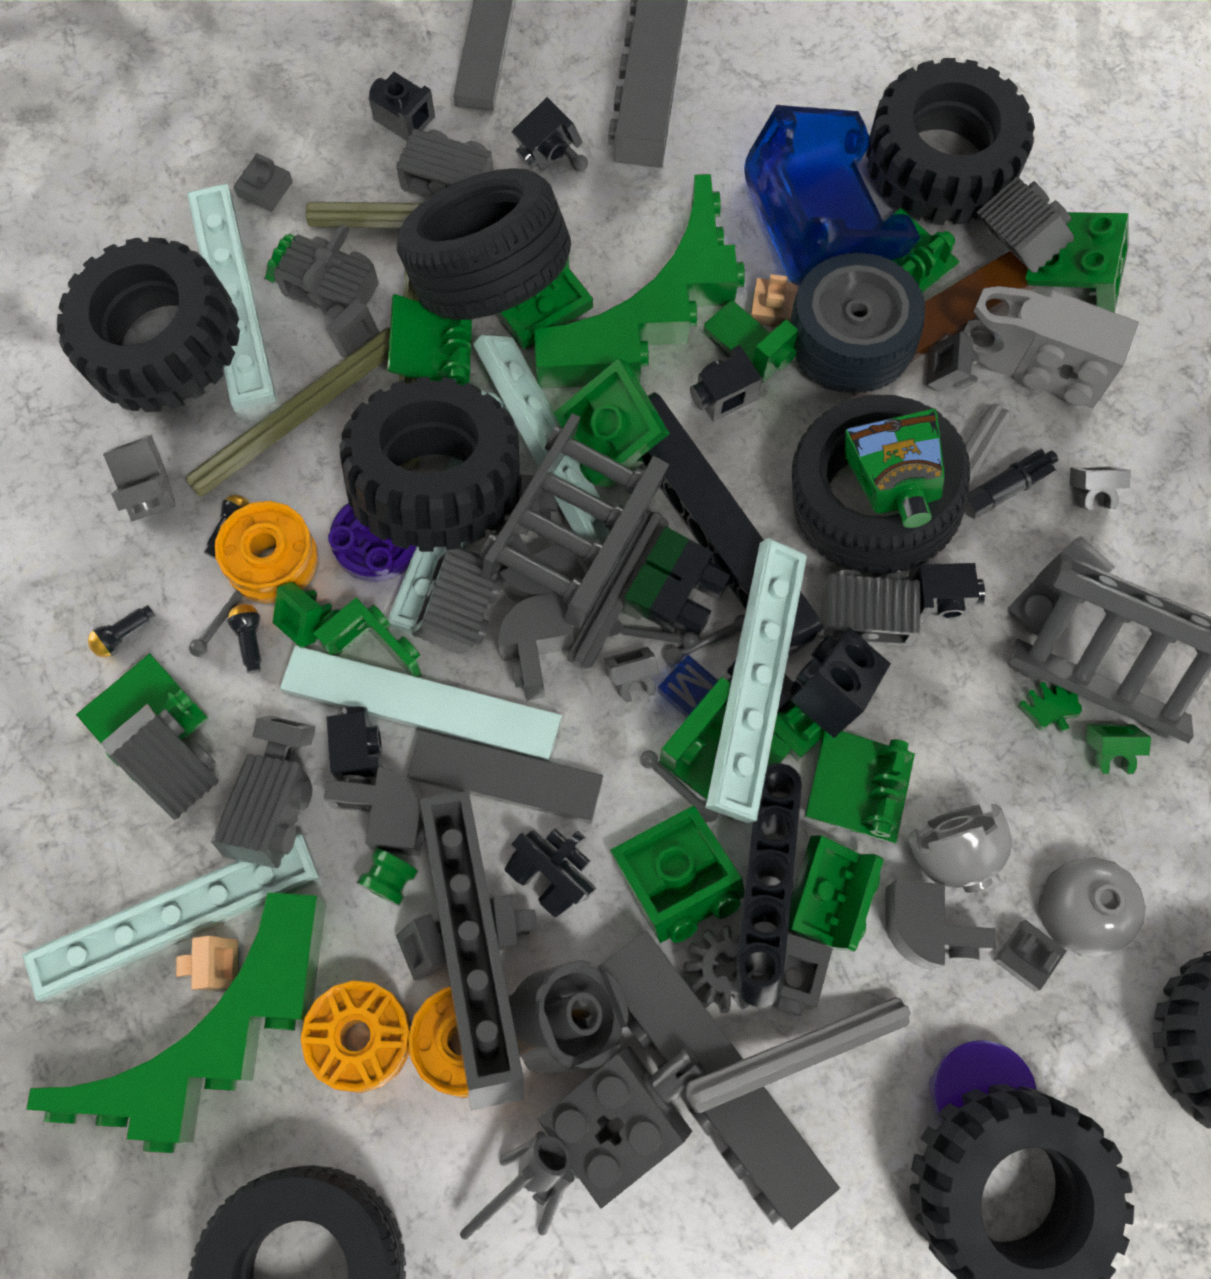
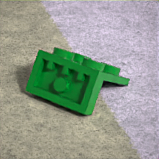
M1068 212L1072 220L1066 225L1074 235L1073 242L1067 243L1066 248L1060 249L1059 254L1053 255L1052 260L1046 261L1045 266L1039 267L1038 272L1032 273L1028 269L1026 284L1029 286L1089 288V296H1096L1097 307L1115 313L1129 248L1128 213Z
M723 677L719 679L661 748L659 763L705 800L708 799L731 683ZM775 734L772 737L767 766L781 763L790 752V746ZM727 816L730 820H735V818Z

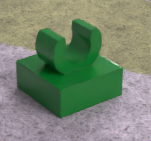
M290 582L277 587L272 623L300 648L316 642L313 632L318 629L320 621L332 611V605L327 603L321 606L316 602V591H303L294 582Z
M791 701L777 714L773 734L790 746L789 754L798 762L822 740L824 729Z
M1087 724L1085 742L1097 751L1094 759L1095 765L1103 774H1109L1110 762L1116 756H1122L1121 769L1127 774L1135 773L1137 769L1136 756H1150L1151 736L1136 725Z

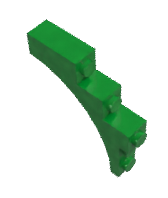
M711 174L694 175L692 211L687 230L674 255L652 281L628 300L599 315L566 325L534 329L537 383L541 389L585 387L618 358L628 362L640 382L641 367H649L648 346L688 344L690 327H697V307L726 305L729 301L735 302L737 288H744V263L736 261L735 245H724L723 226L716 227L715 217H720L721 198L719 191L712 190Z
M267 892L259 929L241 970L217 1005L187 1035L151 1060L113 1077L72 1087L30 1088L26 1110L45 1111L43 1122L76 1124L78 1114L96 1115L95 1125L107 1127H127L128 1118L130 1117L126 1140L144 1141L143 1151L175 1153L176 1143L193 1142L203 1078H206L204 1089L236 1091L237 1080L253 1081L261 1020L265 1019L264 1029L295 1031L296 1021L304 1022V1018L314 1002L326 902L315 895Z

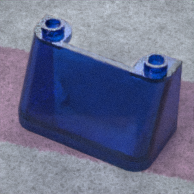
M776 105L746 157L744 173L747 185L788 278L795 285H800L806 274L810 273L813 267H816L817 264L822 263L826 259H830V257L856 252L875 254V256H882V258L892 261L905 257L921 238L913 221L905 214L891 215L884 223L857 168L870 143L869 133L859 111Z

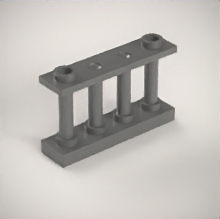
M572 413L563 428L556 425L545 445V450L549 451L499 535L491 532L487 537L479 557L484 559L481 577L490 581L501 563L563 596L562 601L569 605L564 621L581 629L660 488L669 464L653 456L645 471L638 467L635 471L575 440L580 417ZM566 455L625 486V492L631 495L626 505L623 506L617 503L613 506L554 475L563 457ZM545 490L606 522L605 528L611 531L605 542L603 543L596 539L593 543L533 511L532 509L543 491ZM522 526L584 558V564L590 567L584 579L582 580L575 576L572 580L511 548L510 546Z
M1063 553L1055 568L1053 587L1058 588L1061 596L1033 645L1018 638L1016 639L1012 648L1010 665L1016 667L1022 675L1030 679H1044L1141 722L1163 738L1173 739L1175 737L1189 744L1194 737L1192 715L1186 713L1185 710L1211 671V616ZM1088 601L1104 608L1106 615L1079 662L1075 664L1052 654L1051 651L1078 604ZM1134 621L1148 627L1152 634L1123 682L1120 684L1095 673L1123 624ZM1178 640L1194 647L1197 655L1167 703H1163L1141 693L1140 690L1169 643H1176Z

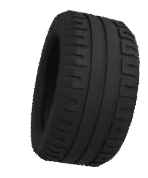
M510 168L494 170L461 180L425 200L404 220L399 229L396 249L412 286L426 309L442 318L471 320L508 310L544 290L565 268L571 250V237L548 181L530 170Z
M867 395L844 401L814 420V423L807 428V432L802 435L793 456L792 495L797 524H799L801 532L804 533L805 539L810 542L814 549H817L821 556H826L827 560L835 561L836 565L844 566L848 570L855 569L860 573L868 572V574L897 573L898 570L901 572L907 571L908 568L913 569L919 566V563L928 562L929 558H934L938 552L946 548V544L950 543L952 536L957 533L958 527H960L965 512L970 482V462L966 445L962 441L961 435L957 433L954 425L950 424L947 418L942 417V414L936 411L944 466L942 497L937 501L928 503L932 518L928 523L916 528L904 527L900 513L887 517L868 516L845 507L832 493L830 483L838 470L849 463L845 454L846 429L933 408L924 405L920 401L897 395Z

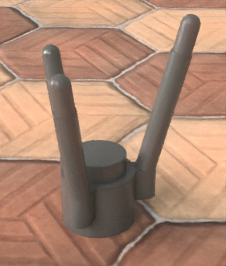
M538 1131L530 1141L501 1156L499 1162L502 1166H507L520 1160L518 1176L461 1230L460 1237L467 1240L522 1188L525 1187L531 1192H545L553 1187L538 1226V1233L546 1235L565 1190L575 1179L574 1175L568 1171L572 1161L571 1154L566 1145L554 1136H547L545 1133Z

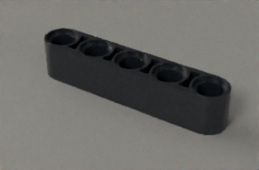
M783 763L772 764L766 768L757 821L753 822L737 954L736 984L737 992L741 999L754 1007H767L774 1004L781 996L784 981L802 781L796 769ZM780 791L786 793L787 796L776 797L770 793ZM777 833L785 838L771 840L765 837V835ZM764 877H774L781 882L776 885H766L759 880ZM759 922H769L776 926L777 929L764 933L758 931L753 926ZM754 969H763L772 974L773 977L767 981L758 982L752 980L747 974Z

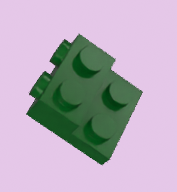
M619 358L554 412L562 428L572 413L579 416L580 421L575 440L632 470H636L637 467L644 463L641 456L670 434L628 362ZM582 463L580 464L582 474L592 484L613 488L618 484V482Z
M695 805L610 849L613 861L635 896L639 909L659 943L669 938L674 943L685 941L696 932L698 928L697 923L713 914L717 919H723L732 915L740 907V899L744 898L745 890L741 875Z

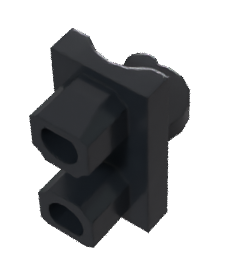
M555 828L545 840L535 830H531L527 835L520 833L511 845L516 851L504 869L505 872L522 886L528 885L539 871L552 883L538 898V901L553 917H558L574 904L577 905L587 900L597 889L577 870L579 869L582 872L591 862L579 850L586 840V837L581 832L577 831L567 839Z

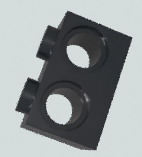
M850 627L844 630L836 639L829 634L811 654L813 658L795 678L801 684L790 699L833 738L864 712L891 665L888 660Z

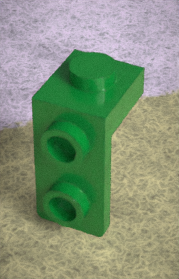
M729 301L704 323V332L730 355L732 348L738 345L742 347L761 376L762 383L777 370L781 371L786 368L797 353V350L794 349L798 330L792 323L786 319L770 333L734 301Z
M357 597L341 610L335 609L329 612L320 621L318 629L313 632L323 650L329 655L338 657L369 631L410 676L419 678L422 675L416 662L421 655L404 636L396 640L387 630L391 624L385 615L374 604L367 609Z

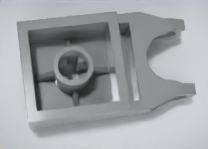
M997 286L982 290L974 309V313L979 320L968 321L963 333L970 336L972 332L980 330L995 338L993 345L985 348L978 347L973 343L972 352L979 357V362L989 369L1023 382L1029 388L1044 390L1063 397L1074 405H1084L1093 409L1124 366L1139 322L1054 290L1049 298L1030 290ZM990 299L1004 301L1009 308L1008 316H998L990 313L986 308V301Z

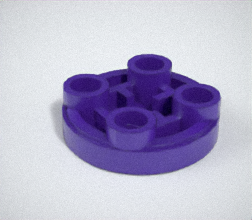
M349 503L337 513L328 535L332 552L342 569L357 579L369 582L386 581L402 574L407 570L417 546L410 545L408 549L393 545L392 539L389 537L385 541L370 532L369 527L363 526L358 521Z
M970 1041L950 1049L941 1058L934 1070V1074L929 1080L932 1103L940 1122L942 1123L943 1120L938 1115V1112L948 1103L960 1108L964 1105L962 1094L974 1089L989 1094L988 1089L990 1085L1007 1084L1015 1089L1025 1086L1037 1090L1034 1077L1027 1064L1013 1050L993 1041Z

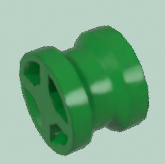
M376 848L371 856L373 864L367 873L361 874L356 883L378 897L396 906H400L404 899L403 889L407 882L413 881L419 871L394 855Z

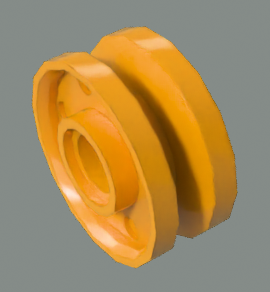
M273 501L250 503L234 511L221 525L215 540V558L232 587L239 591L246 599L263 604L275 603L277 587L294 582L299 588L304 590L313 580L319 564L318 546L302 516L288 505ZM275 548L271 555L260 558V554L264 550Z
M353 980L335 985L314 1001L304 1018L300 1039L304 1060L318 1080L335 1090L365 1093L382 1088L400 1074L410 1057L408 1036L411 1021L409 1013L398 998L375 983ZM366 1023L370 1029V1041L362 1050L351 1051L346 1044L348 1030L355 1024Z
M445 987L427 998L414 1015L408 1036L410 1059L420 1078L443 1094L468 1098L462 1056L455 1054L451 1046L452 1037L458 1030L451 988Z

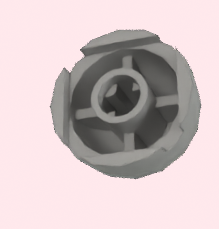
M979 804L937 816L927 821L929 827L933 828V830L924 833L922 836L919 835L917 828L913 830L907 840L922 871L937 884H945L946 887L950 888L963 887L967 893L977 892L989 887L993 883L991 877L998 874L1007 863L1012 845L1009 825L999 805L991 804L992 812L983 813Z
M1098 857L1072 860L1051 872L1044 886L1043 894L1040 895L1038 906L1043 926L1056 943L1063 948L1067 947L1071 951L1079 953V956L1094 958L1114 954L1134 941L1144 924L1146 906L1142 890L1131 873L1113 861Z

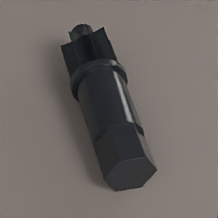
M1041 448L1023 460L1010 464L1008 469L968 492L965 506L966 515L975 520L1021 491L1029 490L1033 484L1056 471L1053 464L1058 462L1057 454L1052 450L1045 454Z

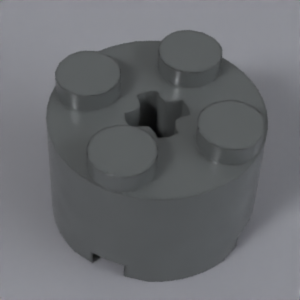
M583 960L568 962L529 975L519 984L515 992L509 995L519 1055L530 1071L555 1075L591 1069L604 1065L618 1053L622 1043L618 1044L622 1028L627 1027L628 1008L620 985L606 970L601 972L589 965L591 964L590 962Z

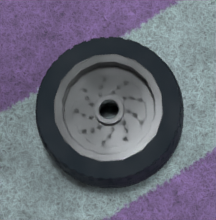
M856 252L853 254H840L817 264L802 280L793 302L790 323L798 330L794 349L797 350L795 360L799 367L818 384L820 383L824 387H829L831 390H838L839 392L867 393V391L879 390L883 386L886 387L891 382L893 383L909 366L922 335L925 320V302L921 288L915 282L914 277L908 271H905L902 266L890 261V259L882 258V256H875V254Z

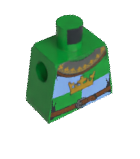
M936 409L846 429V458L873 510L880 514L899 510L903 526L906 528H916L928 523L932 518L928 503L937 501L942 497L944 485V466Z

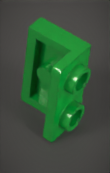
M568 257L565 268L544 290L529 300L496 315L524 350L535 343L534 329L566 325L594 308L593 297L570 270Z
M822 835L810 836L792 892L788 931L802 938L832 947L833 950L855 952L865 934L866 918L871 901L880 885V871L884 861L883 858L876 854H859Z

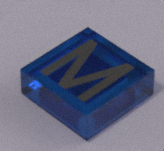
M687 655L657 687V692L687 718L719 680L690 655Z

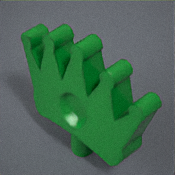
M285 234L283 239H280L277 248L273 250L271 259L268 260L265 280L272 283L276 282L275 268H278L279 262L283 260V255L287 254V248L291 247V242L295 241V235Z
M1041 682L1038 686L1041 697L1036 695L1034 690H1030L1026 697L1030 700L1031 706L1027 705L1025 700H1022L1018 708L1035 723L1036 728L1040 731H1044L1054 723L1058 725L1062 733L1069 730L1070 727L1065 719L1078 718L1082 712L1078 694L1071 691L1067 692L1064 688L1052 684L1053 693L1045 682Z

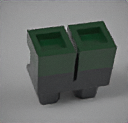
M665 526L648 555L646 564H643L624 597V613L638 620H641L642 617L661 625V628L669 633H674L678 628L684 632L692 631L697 636H700L710 618L712 610L692 600L697 591H700L719 601L729 584L731 574L711 562L712 551Z

